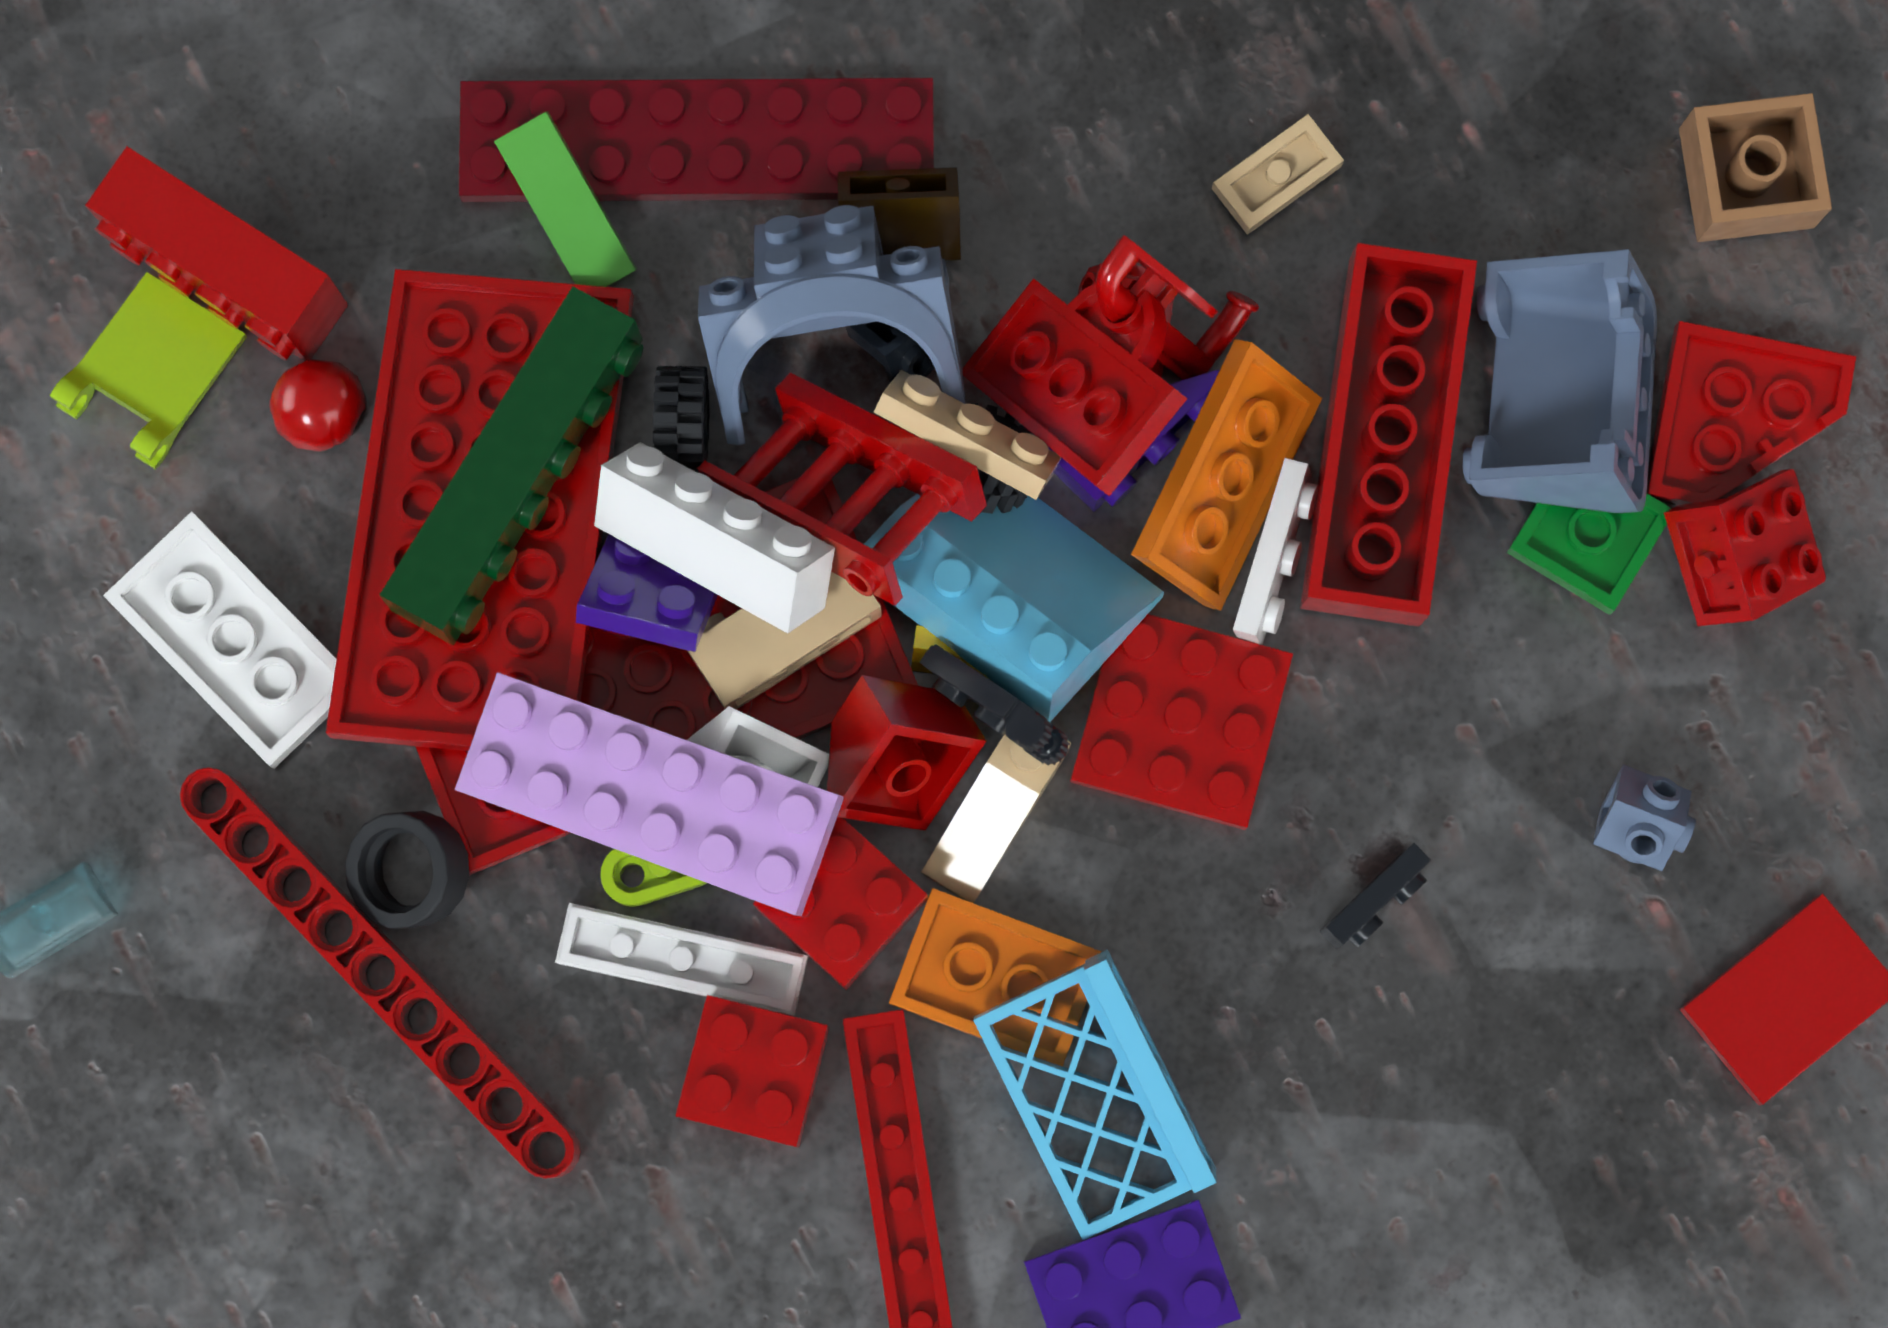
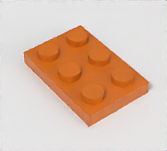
M932 888L889 1004L982 1039L973 1021L974 1016L1085 964L1087 959L1102 951ZM1079 983L1055 994L1048 1016L1078 1026L1087 1002ZM1046 999L1027 1007V1009L1041 1013ZM1011 1015L992 1024L1002 1046L1027 1054L1038 1023ZM1044 1025L1034 1057L1063 1067L1074 1035Z

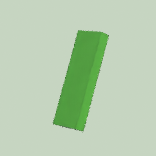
M548 111L494 141L575 284L607 287L637 270L636 265Z

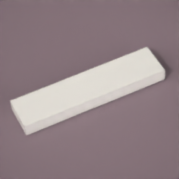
M569 903L555 963L707 997V995L795 1016L808 955Z

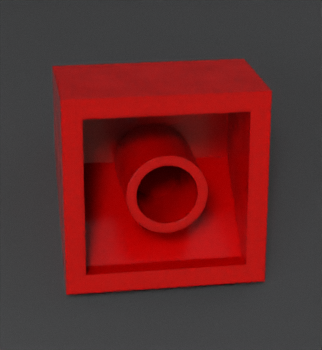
M862 675L833 718L831 724L827 791L844 797L837 817L926 831L987 741L965 705L960 708L934 688Z

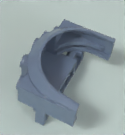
M851 205L835 207L825 214L802 218L784 215L775 217L766 224L754 225V277L742 279L736 276L719 278L711 284L699 286L698 320L722 415L727 444H745L741 413L749 412V405L742 374L755 352L772 337L779 338L876 321L885 323L902 331L916 341L931 359L942 392L966 404L963 368L951 311L949 278L945 259L941 258L940 248L938 246L923 249L918 246H908L900 248L892 254L883 255L873 206L857 208Z

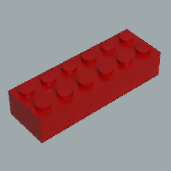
M1363 243L1356 244L1348 264L1317 484L1319 489L1313 513L1300 609L1420 627L1430 615L1477 260Z

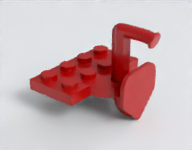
M1122 235L1098 269L1096 283L1085 288L1068 305L1033 278L965 364L963 376L1031 433L1044 441L1049 448L1091 483L1110 496L1187 400L1184 395L1151 370L1157 359L1182 380L1207 373L1241 331L1251 313L1259 310V305L1241 293L1228 291L1226 293L1228 301L1218 317L1196 344L1192 343L1166 321L1165 309L1175 296L1179 294L1211 319L1214 318L1218 311L1131 239ZM1138 262L1146 270L1136 282L1134 279L1127 278L1126 276Z

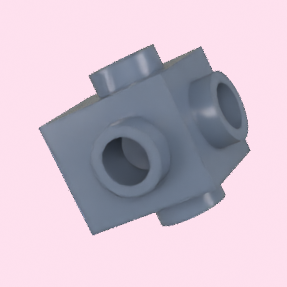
M1623 764L1600 807L1593 844L1619 854L1629 862L1642 863L1663 871L1673 850L1683 853L1693 834L1696 819L1688 816L1692 791L1678 786L1668 778L1652 776Z

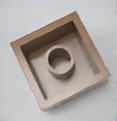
M1813 93L1694 107L1680 126L1679 133L1697 242L1813 229L1832 210Z

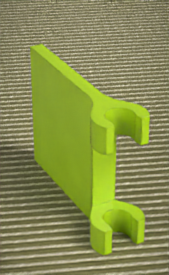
M146 272L83 359L56 384L50 397L57 401L56 407L77 420L86 410L95 390H98L147 421L148 423L134 437L130 448L136 451V458L156 470L168 455L184 423L247 337L239 329L228 325L204 307Z

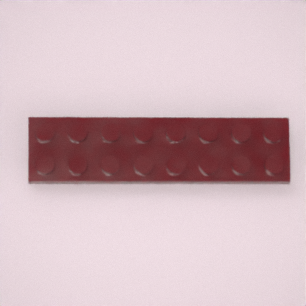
M933 78L460 81L459 197L462 202H528L494 141L547 111L599 201L838 200V172L934 168Z

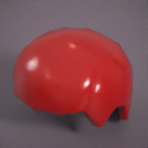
M309 359L289 368L281 375L272 391L269 407L278 434L296 448L322 452L332 449L335 445H341L354 434L357 422L367 407V401L358 376L340 362Z

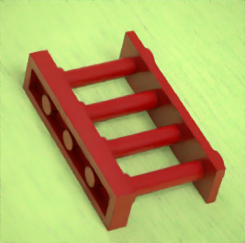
M790 372L775 388L783 412V424L734 475L707 461H704L697 468L698 472L708 476L713 482L744 499L756 502L761 508L792 525L804 528L814 537L835 547L831 572L846 579L849 585L864 596L874 594L896 606L903 596L893 562L940 511H951L972 522L987 506L977 466ZM811 439L827 447L780 499L756 488L800 440L808 441ZM846 463H858L873 471L867 480L826 523L802 512ZM903 486L920 495L918 500L873 548L848 536L893 487L901 488Z

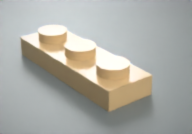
M900 370L884 390L874 410V413L976 465L979 470L1037 500L1051 479L1061 460V457L1049 450L1048 446L1040 438L1028 433H1018L996 421L986 409L975 404H964L942 392L939 386L932 380L921 375H910L903 370Z

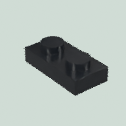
M1415 843L1408 846L1320 930L1321 934L1336 949L1343 946L1348 940L1358 948L1384 923L1376 915L1378 911L1392 898L1400 905L1404 904L1426 883L1427 879L1420 871L1431 859Z

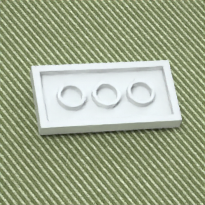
M192 511L103 595L273 769L328 718L337 658Z

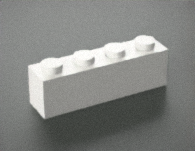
M641 442L601 465L594 526L787 634L825 608L835 547L814 537L804 528L794 526L768 512L756 502L744 499L720 486L708 476L685 467L663 455L658 449L649 447Z

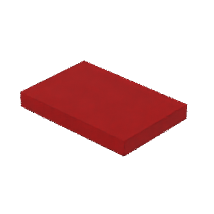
M1820 894L1679 1010L1757 1105H1764L1888 1002V971L1826 896Z

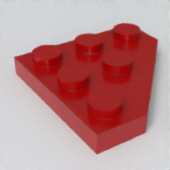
M1679 321L1674 326L1648 469L1647 494L1661 502L1682 505L1718 500L1847 414L1857 356Z

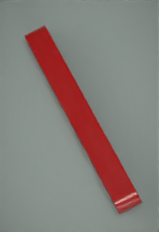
M202 768L188 775L180 791L181 805L187 815L523 1168L532 1175L545 1179L563 1177L571 1172L578 1163L581 1152L579 1140L573 1130L380 928L355 905L354 901L239 781L219 769ZM223 783L227 792L225 804L217 812L206 814L201 807L202 793L212 784ZM264 826L269 837L267 848L256 857H246L242 849L244 835L253 827ZM304 869L310 876V889L302 899L290 902L284 895V881L293 871ZM347 913L352 920V934L343 944L332 946L325 937L326 923L335 914ZM387 956L394 964V979L384 989L374 990L367 982V968L376 958ZM429 1000L437 1010V1021L432 1030L418 1035L409 1026V1011L419 1001ZM471 1044L479 1053V1068L469 1078L460 1079L451 1070V1055L459 1046ZM512 1088L522 1098V1112L513 1122L503 1124L494 1116L492 1103L498 1092L503 1089ZM553 1132L562 1138L566 1151L561 1163L549 1169L538 1163L535 1158L534 1148L542 1135Z

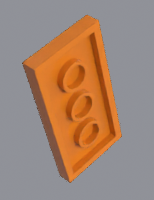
M1235 339L1131 555L1203 606L1221 611L1269 511L1284 459H1294L1322 398L1255 344Z

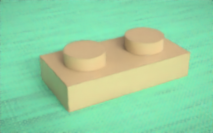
M1307 114L1214 181L1212 190L1248 235L1341 168L1344 159L1310 115Z

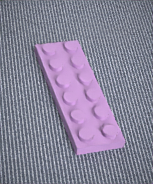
M498 672L455 790L801 917L844 799L841 795Z

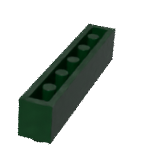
M575 287L571 288L381 591L380 597L392 612L453 646L462 632L468 634L474 629L484 611L485 603L482 601L483 597L494 580L497 582L502 581L511 570L517 556V550L514 547L526 528L533 530L542 520L549 504V498L546 496L557 478L564 479L573 470L581 451L578 444L589 426L596 428L607 415L612 403L610 393L620 376L628 377L638 365L644 347L641 344L643 339L635 319Z

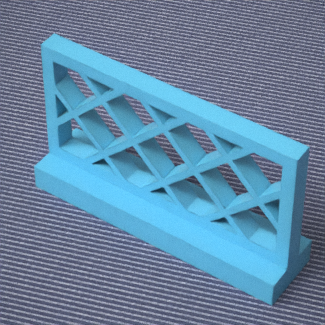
M1108 949L1087 959L1085 964L974 1016L973 1021L1082 1240L1189 1190H1193L1196 1193L1217 1183L1216 1167ZM1078 983L1090 1005L1083 1028L1048 1016L1055 994ZM1046 999L1041 1013L1027 1009V1007ZM1011 1015L1037 1022L1038 1024L1028 1053L1025 1054L1002 1046L992 1024ZM1094 1015L1104 1035L1089 1030ZM1044 1025L1079 1037L1069 1068L1034 1057ZM1086 1040L1112 1049L1117 1063L1110 1083L1075 1071ZM1009 1059L1023 1063L1019 1078ZM1030 1066L1065 1078L1055 1109L1029 1100L1023 1086ZM1121 1072H1123L1131 1090L1117 1086ZM1071 1081L1106 1092L1096 1124L1061 1112ZM1113 1095L1139 1104L1145 1117L1137 1138L1103 1126ZM1036 1114L1051 1119L1046 1133ZM1057 1122L1092 1133L1082 1164L1056 1155L1050 1142ZM1149 1126L1159 1145L1144 1141ZM1099 1136L1133 1147L1123 1178L1089 1167ZM1140 1151L1166 1159L1175 1180L1156 1189L1130 1181ZM1064 1169L1078 1174L1074 1188ZM1085 1177L1119 1188L1113 1209L1090 1220L1078 1199ZM1127 1191L1139 1195V1197L1122 1204Z

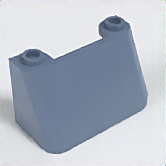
M1630 250L1487 262L1485 285H1480L1477 291V310L1480 319L1488 321L1496 336L1488 434L1477 435L1472 443V448L1464 450L1463 473L1466 482L1471 484L1481 496L1609 513L1641 512L1645 506L1657 341V311L1652 291Z

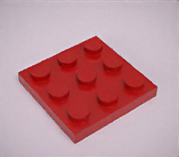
M1147 614L1101 666L1070 782L1246 830L1293 653Z

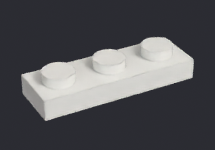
M1288 458L1284 459L1234 623L1233 631L1238 639L1263 645L1266 633L1275 634L1279 628L1285 605V599L1278 597L1284 575L1293 577L1297 569L1302 542L1296 541L1295 537L1301 518L1311 519L1319 485L1312 484L1313 477L1307 463Z

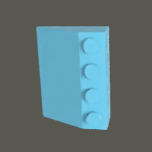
M916 494L903 503L864 545L873 548L918 500L920 495ZM1030 496L1025 498L1020 507L1016 508L1013 506L1010 512L1001 513L996 506L993 514L983 513L982 511L972 522L951 511H940L893 562L903 596L895 607L917 624L926 628L995 684L1037 711L1049 722L1053 720L1163 598L1164 594L1161 589L1041 499L1037 498L1035 500Z

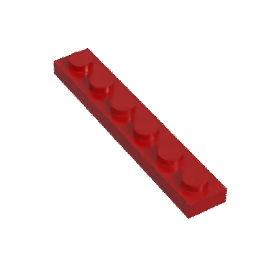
M904 1010L844 1018L843 1026L889 1328H953Z

